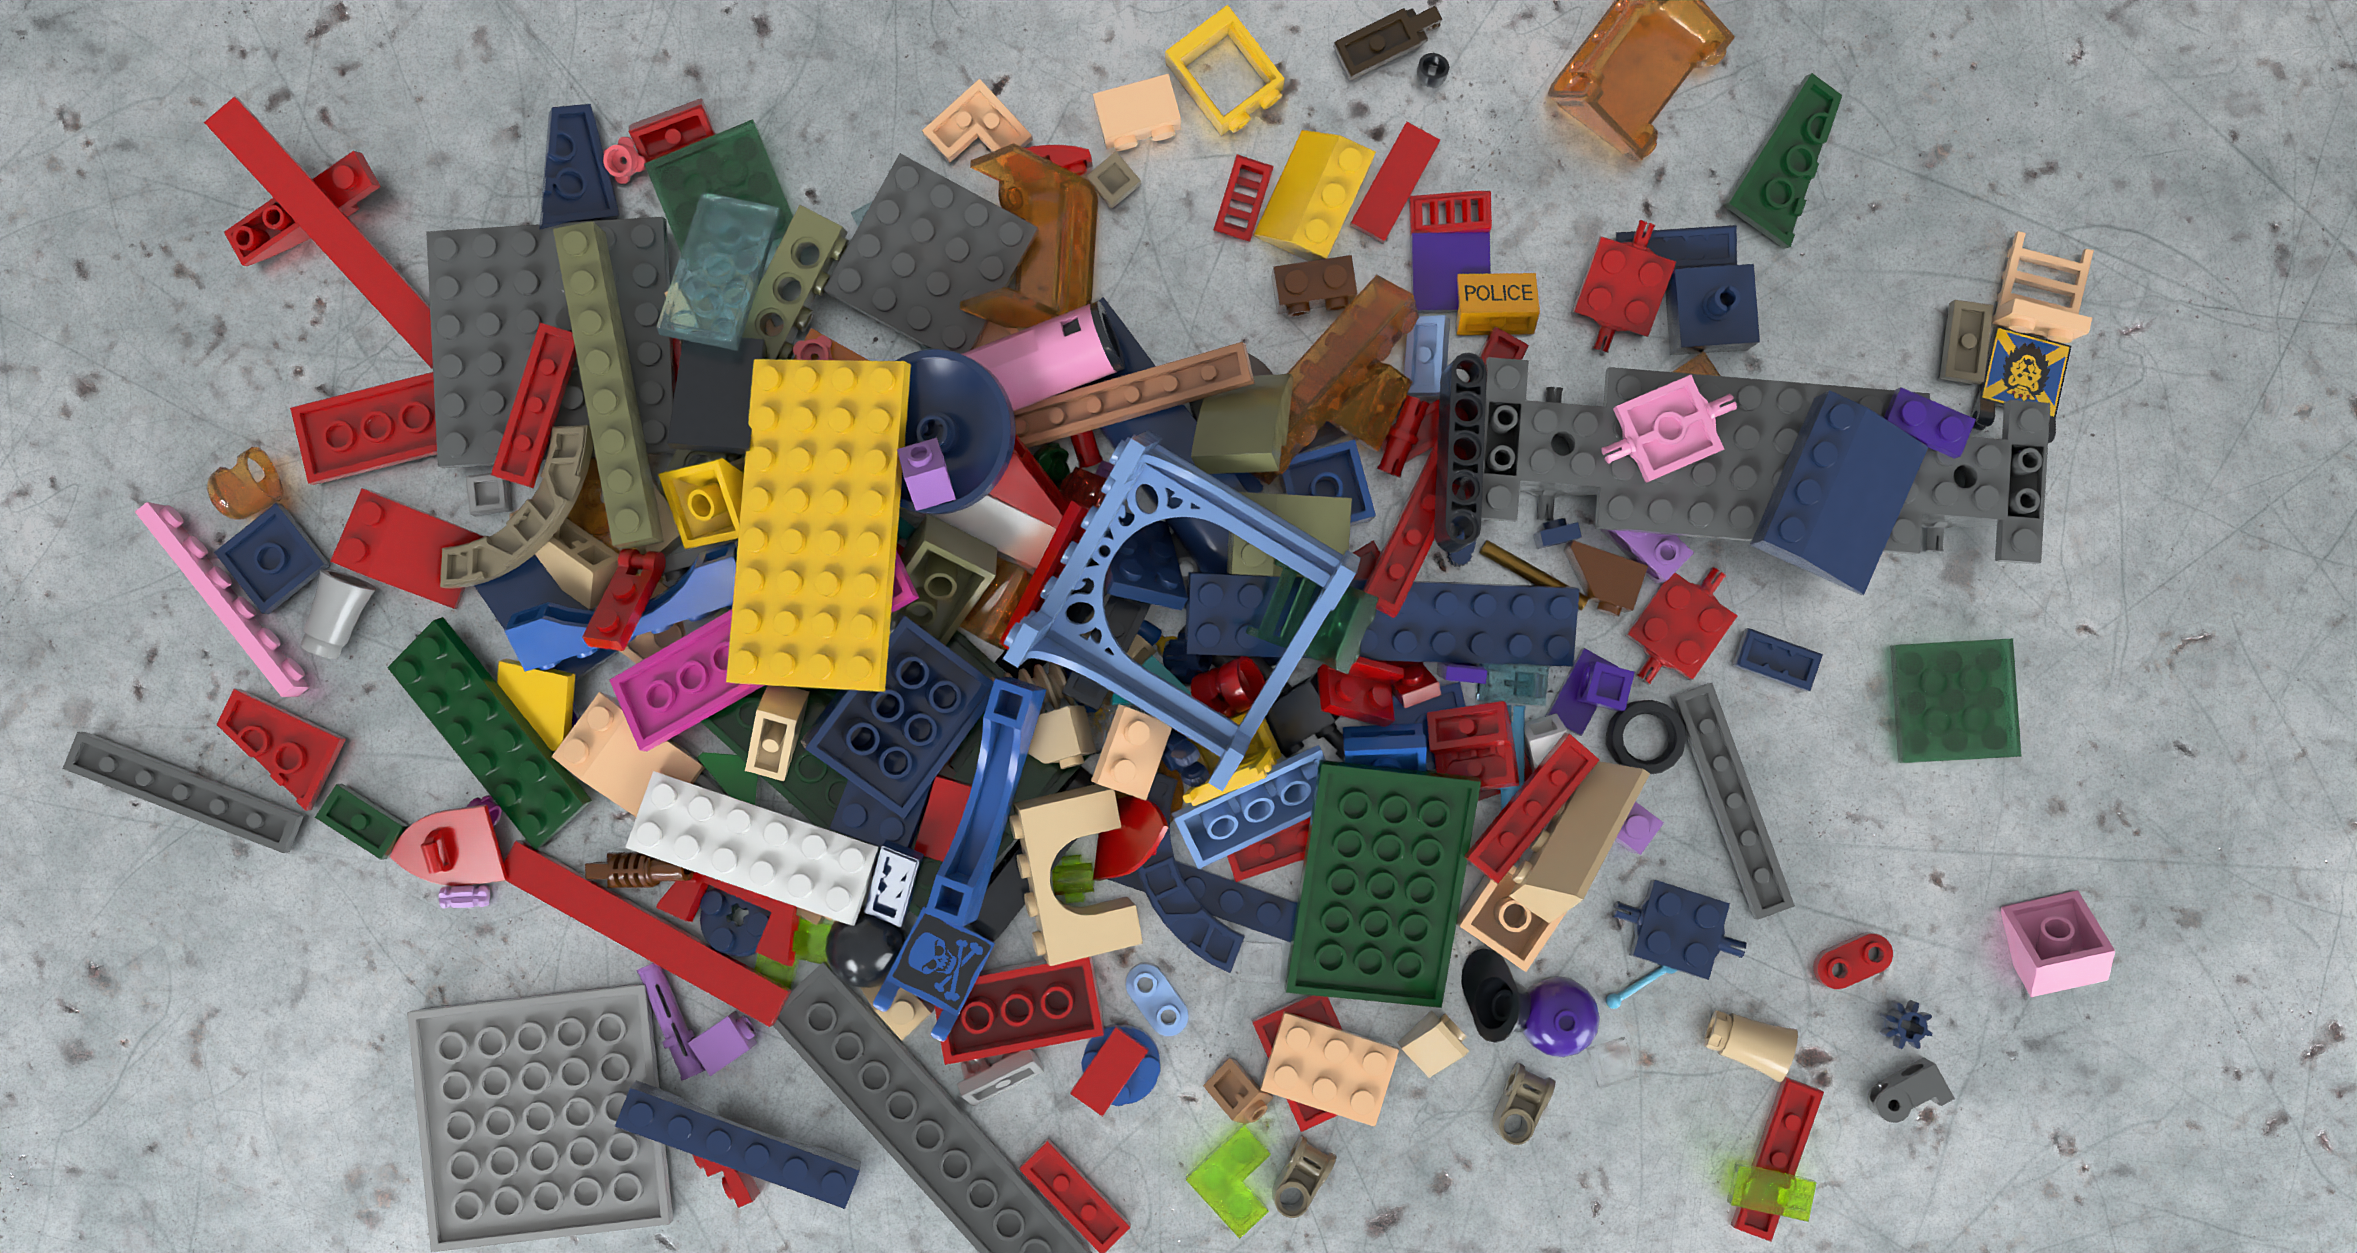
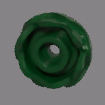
M1058 443L1046 444L1039 448L1033 457L1056 487L1061 490L1063 489V482L1070 476V469L1066 463L1069 453L1061 448Z

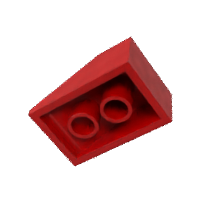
M361 488L330 562L447 607L457 609L465 587L451 589L440 587L442 548L468 544L485 536L383 494Z

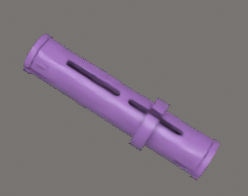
M652 963L636 970L643 985L646 987L651 1007L665 1037V1040L662 1041L665 1049L669 1048L681 1075V1081L705 1071V1068L688 1044L695 1035L693 1030H688L663 968ZM655 985H658L671 1015L670 1018L667 1017ZM672 1023H674L680 1040L685 1049L686 1056H684L681 1051V1048L671 1026Z

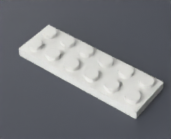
M655 771L652 773L625 846L627 849L849 925H855L881 850L880 847Z

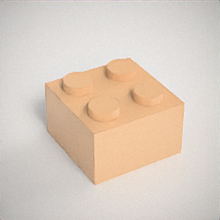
M1512 866L1499 884L1494 883L1486 875L1483 877L1459 912L1457 925L1527 972L1567 912L1551 923H1548L1512 899L1509 895L1516 884L1512 877L1517 869L1515 866Z

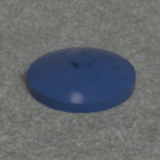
M940 349L922 350L907 354L895 360L911 364L905 447L934 438L938 439L956 499L916 511L902 472L900 507L924 514H948L963 510L974 505L989 494L1008 468L1016 437L1015 417L1010 399L1002 384L991 371L972 358L953 351Z

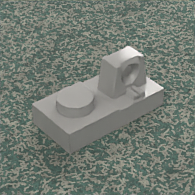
M1030 1049L1004 1054L1002 1060L992 1064V1067L987 1058L969 1060L960 1063L964 1081L958 1083L957 1086L961 1096L972 1106H976L1043 1073L1044 1069L1039 1057Z

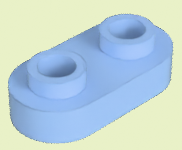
M1143 962L1132 967L1127 974L1126 990L1133 1002L1157 1033L1163 1036L1179 1034L1188 1022V1009L1185 1002L1158 966ZM1143 977H1148L1153 982V987L1148 991H1143L1138 987V981ZM1167 1009L1173 1010L1176 1013V1019L1172 1023L1164 1022L1161 1019L1163 1011Z

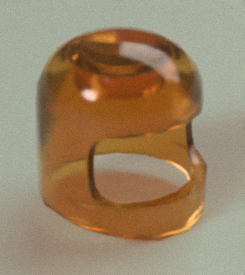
M251 447L237 456V464L232 469L219 467L210 475L207 482L208 496L214 507L224 516L234 520H244L279 502L284 494L280 477L271 459L259 447ZM248 458L255 461L264 471L265 476L258 483L249 471Z

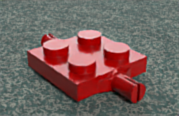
M1639 220L1632 242L1620 243L1602 236L1599 237L1572 311L1590 317L1598 325H1601L1592 348L1601 349V351L1608 353L1616 331H1631L1646 337L1650 334L1676 261L1658 256L1647 248L1655 227L1652 223Z
M1712 567L1700 585L1688 582L1677 573H1674L1667 581L1662 582L1625 635L1641 646L1649 657L1638 674H1636V677L1640 680L1645 677L1643 682L1650 685L1663 666L1674 669L1690 681L1695 678L1738 617V615L1720 604L1713 595L1723 579L1726 578L1723 572L1718 573L1719 570Z

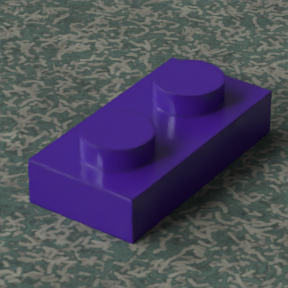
M1902 387L1895 390L1884 416L1886 420L1927 447L1954 459L1961 457L1976 419Z

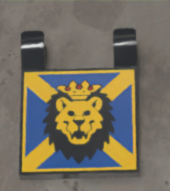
M1997 325L1993 327L1987 355L1985 379L1980 384L1977 401L1970 416L1976 419L1973 429L1984 430L1986 427H1990L1995 419V406L2004 408V402L2019 400L2050 403L2048 443H2051L2056 434V415L2072 346L2016 332Z

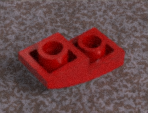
M1040 145L1007 153L1014 177L1023 175V178H1032L1042 174L1045 171V167L1052 165L1056 179L1065 177L1066 180H1073L1085 175L1087 169L1093 167L1089 149L1077 146Z
M693 1155L696 1165L700 1169L704 1168L707 1177L723 1171V1189L730 1200H735L738 1208L753 1202L760 1194L751 1175Z

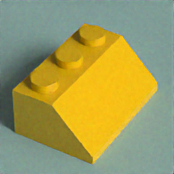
M1302 130L1253 236L1306 261L1327 259L1370 169L1376 151L1341 135Z

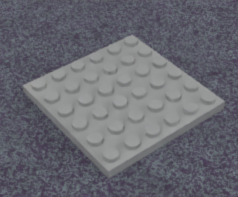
M635 984L407 1012L431 1252L669 1225L673 1221L665 1144L615 1127L628 1091L636 1080L659 1088L651 1003L647 996L645 985Z

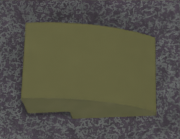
M1292 374L1253 376L1255 384L1204 398L1197 420L1191 453L1195 466L1208 474L1279 471L1281 446H1285L1287 442L1294 379Z

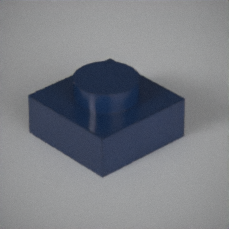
M1565 518L1542 523L1543 530L1533 534L1537 549L1582 538L1579 523L1567 525Z

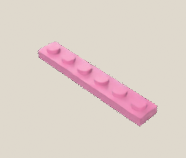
M146 502L136 510L135 513L280 696L299 697L309 689V685L302 678L305 676V673L301 666L293 659L286 658L278 648L281 645L278 637L270 629L262 627L255 619L256 610L245 598L236 595L230 587L232 584L231 578L220 567L213 566L205 556L208 554L207 548L198 538L190 536L182 527L184 520L181 515L169 505L165 506Z

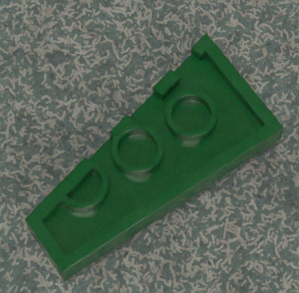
M1813 73L1804 77L1723 204V206L1783 249L1789 248L1792 245L1795 236L1793 230L1798 217L1803 213L1807 201L1804 198L1811 179L1815 178L1819 166L1817 160L1822 145L1828 140L1843 96Z

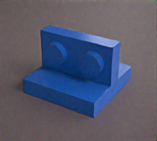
M1422 723L1393 724L1386 727L1378 725L1343 727L1344 762L1426 771L1427 747Z

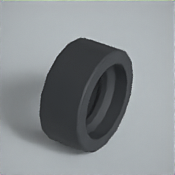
M1654 700L1628 703L1625 711H1617L1613 715L1606 732L1607 747L1615 762L1623 766L1644 769L1650 774L1662 773L1673 767L1683 755L1687 741L1685 725L1678 713L1667 704ZM1641 714L1657 716L1668 729L1669 741L1667 748L1662 755L1653 760L1644 761L1635 758L1627 751L1624 745L1623 733L1625 726L1632 718Z

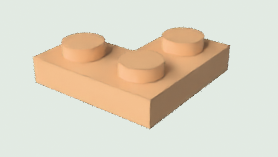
M980 79L922 130L923 135L949 163L978 137L1003 165L1009 162L1008 152L1022 149L1033 140L1028 130Z

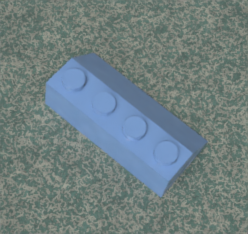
M1314 746L1272 766V770L1267 772V777L1196 806L1190 804L1173 812L1172 816L1197 868L1205 867L1311 817L1319 760H1326L1320 746Z

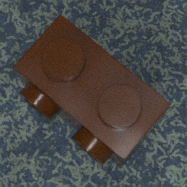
M1352 255L1273 266L1271 278L1277 314L1287 313L1289 317L1309 314L1311 312L1310 309L1326 307L1327 311L1348 308L1349 303H1354L1358 294Z

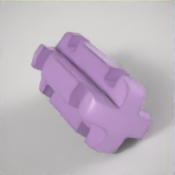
M477 885L455 886L452 888L446 886L442 887L439 891V904L442 908H449L450 906L452 908H467L478 906V904L480 907H484L490 903V888L487 885L479 886V888Z

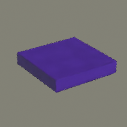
M1490 232L1412 233V313L1458 312L1457 275L1491 274Z

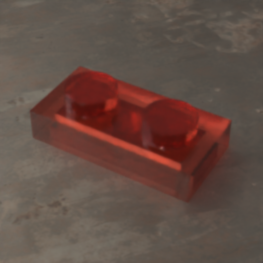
M1075 466L1072 473L1064 478L1060 492L1069 504L1073 500L1090 507L1095 506L1099 509L1106 497V494L1101 492L1107 478Z

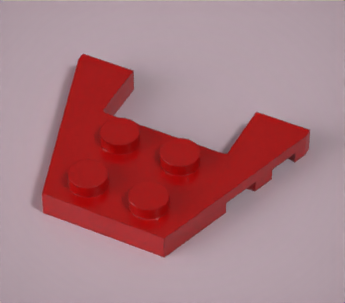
M694 872L691 880L675 881L656 906L657 909L684 921L693 922L701 899L708 885H711L770 911L771 915L755 952L783 965L793 966L796 951H792L794 931H798L800 917L796 915L797 907Z

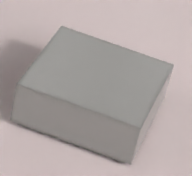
M491 473L466 476L470 515L478 516L513 511L510 481L494 477Z

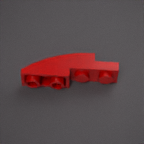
M357 151L350 152L313 178L347 217L359 210L356 203L381 187L364 155ZM274 198L224 231L242 266H250L311 239Z

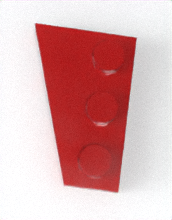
M233 689L216 724L250 758L254 757L271 773L270 777L279 786H284L297 799L296 802L305 811L313 809L346 741V738L242 689Z

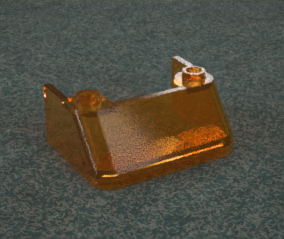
M1014 143L971 160L970 168L999 181L998 197L1001 207L1038 227L1039 232L1016 271L1015 290L1003 287L960 301L959 309L1005 328L1027 329L1091 304L1098 209L1097 193L1091 182Z

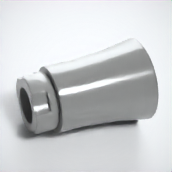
M320 569L315 597L303 629L305 634L301 641L302 648L310 653L329 659H338L343 646H346L363 608L376 588L370 583L352 575L331 569Z

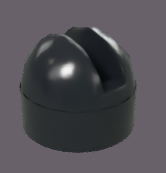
M1428 53L1422 56L1417 67V80L1420 84L1432 88L1441 86L1446 80L1450 68L1447 59L1437 53ZM1429 67L1436 68L1434 76L1428 74Z

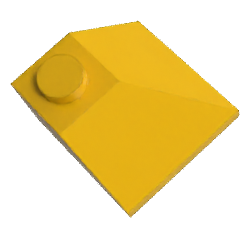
M720 458L658 474L685 549L733 540L739 537L743 472L725 459Z

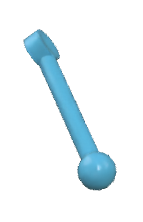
M1664 966L1659 967L1620 993L1609 994L1606 998L1607 1006L1612 1009L1618 1008L1622 1000L1661 975L1665 973L1673 974L1677 970Z

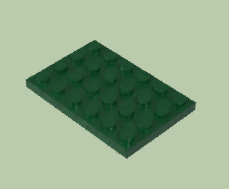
M1319 760L1284 984L1286 993L1442 1008L1468 861L1464 856L1470 849L1481 781L1478 777Z

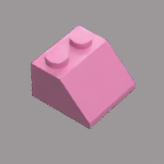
M2078 890L2001 907V915L2013 967L2030 997L2107 981L2109 979L2115 950Z

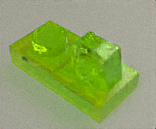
M1735 1162L1727 1202L1733 1206L1809 1222L1817 1182L1813 1179Z

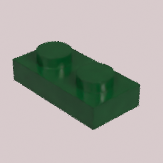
M344 784L335 785L315 816L317 820L380 860L388 858L397 840L408 827L407 824Z

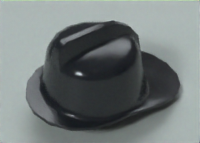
M1485 948L1474 951L1466 959L1462 969L1461 984L1464 996L1479 1035L1486 1041L1498 1043L1506 1040L1513 1032H1523L1527 1029L1526 1022L1530 1017L1532 1007L1531 997L1527 989L1513 979L1507 963L1500 954Z

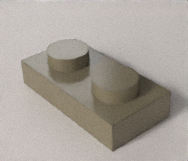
M1953 300L1949 303L1940 379L1971 384H1981L1984 382L1994 305L1962 300Z

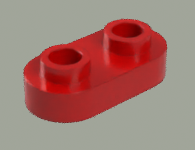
M1871 932L1861 933L1821 951L1814 960V975L1821 984L1829 988L1844 989L1886 970L1893 959V948L1890 942L1879 934ZM1872 947H1877L1879 955L1877 959L1871 961L1868 956L1869 950ZM1836 963H1841L1843 972L1835 977L1832 973V968Z

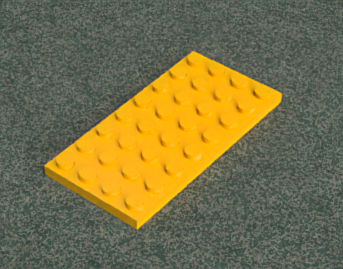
M754 359L748 421L752 432L750 451H746L726 682L885 692L903 472L897 449L905 447L911 364L905 361Z

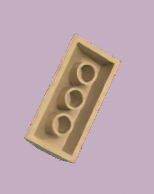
M1598 761L1553 816L1546 830L1543 829L1530 844L1529 848L1534 852L1529 861L1524 860L1513 874L1512 880L1516 884L1509 896L1548 923H1551L1583 901L1650 773L1640 768Z

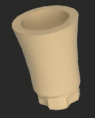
M1715 1010L1706 1029L1704 1047L1716 1050L1721 1056L1738 1061L1762 1072L1777 1082H1782L1790 1069L1795 1055L1798 1031L1793 1028L1774 1026L1751 1020L1734 1013L1728 1015Z

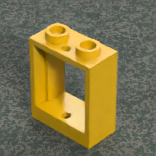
M1228 5L1165 51V64L1221 136L1229 130L1232 133L1239 131L1251 120L1250 114L1260 107L1264 110L1270 108L1282 97L1280 92L1283 90L1285 78ZM1229 35L1266 85L1223 116L1186 66Z

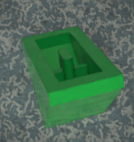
M703 752L697 757L730 797L760 807L763 778L759 774L745 771L746 763L738 755Z

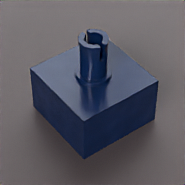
M1754 264L1673 270L1665 291L1670 355L1745 351L1760 343Z

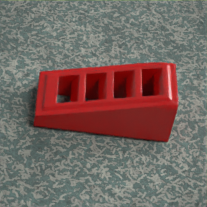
M1238 154L1236 155L1213 229L1214 231L1251 241L1274 166ZM1240 168L1263 175L1261 182L1238 176ZM1235 184L1258 190L1256 198L1235 192ZM1231 199L1253 205L1251 213L1230 207ZM1226 214L1248 220L1247 227L1244 228L1225 222Z
M1490 190L1409 197L1410 236L1412 233L1490 232L1492 228ZM1445 205L1446 224H1439L1438 206ZM1455 205H1461V223H1455ZM1471 205H1478V221L1471 222ZM1422 206H1430V225H1423Z

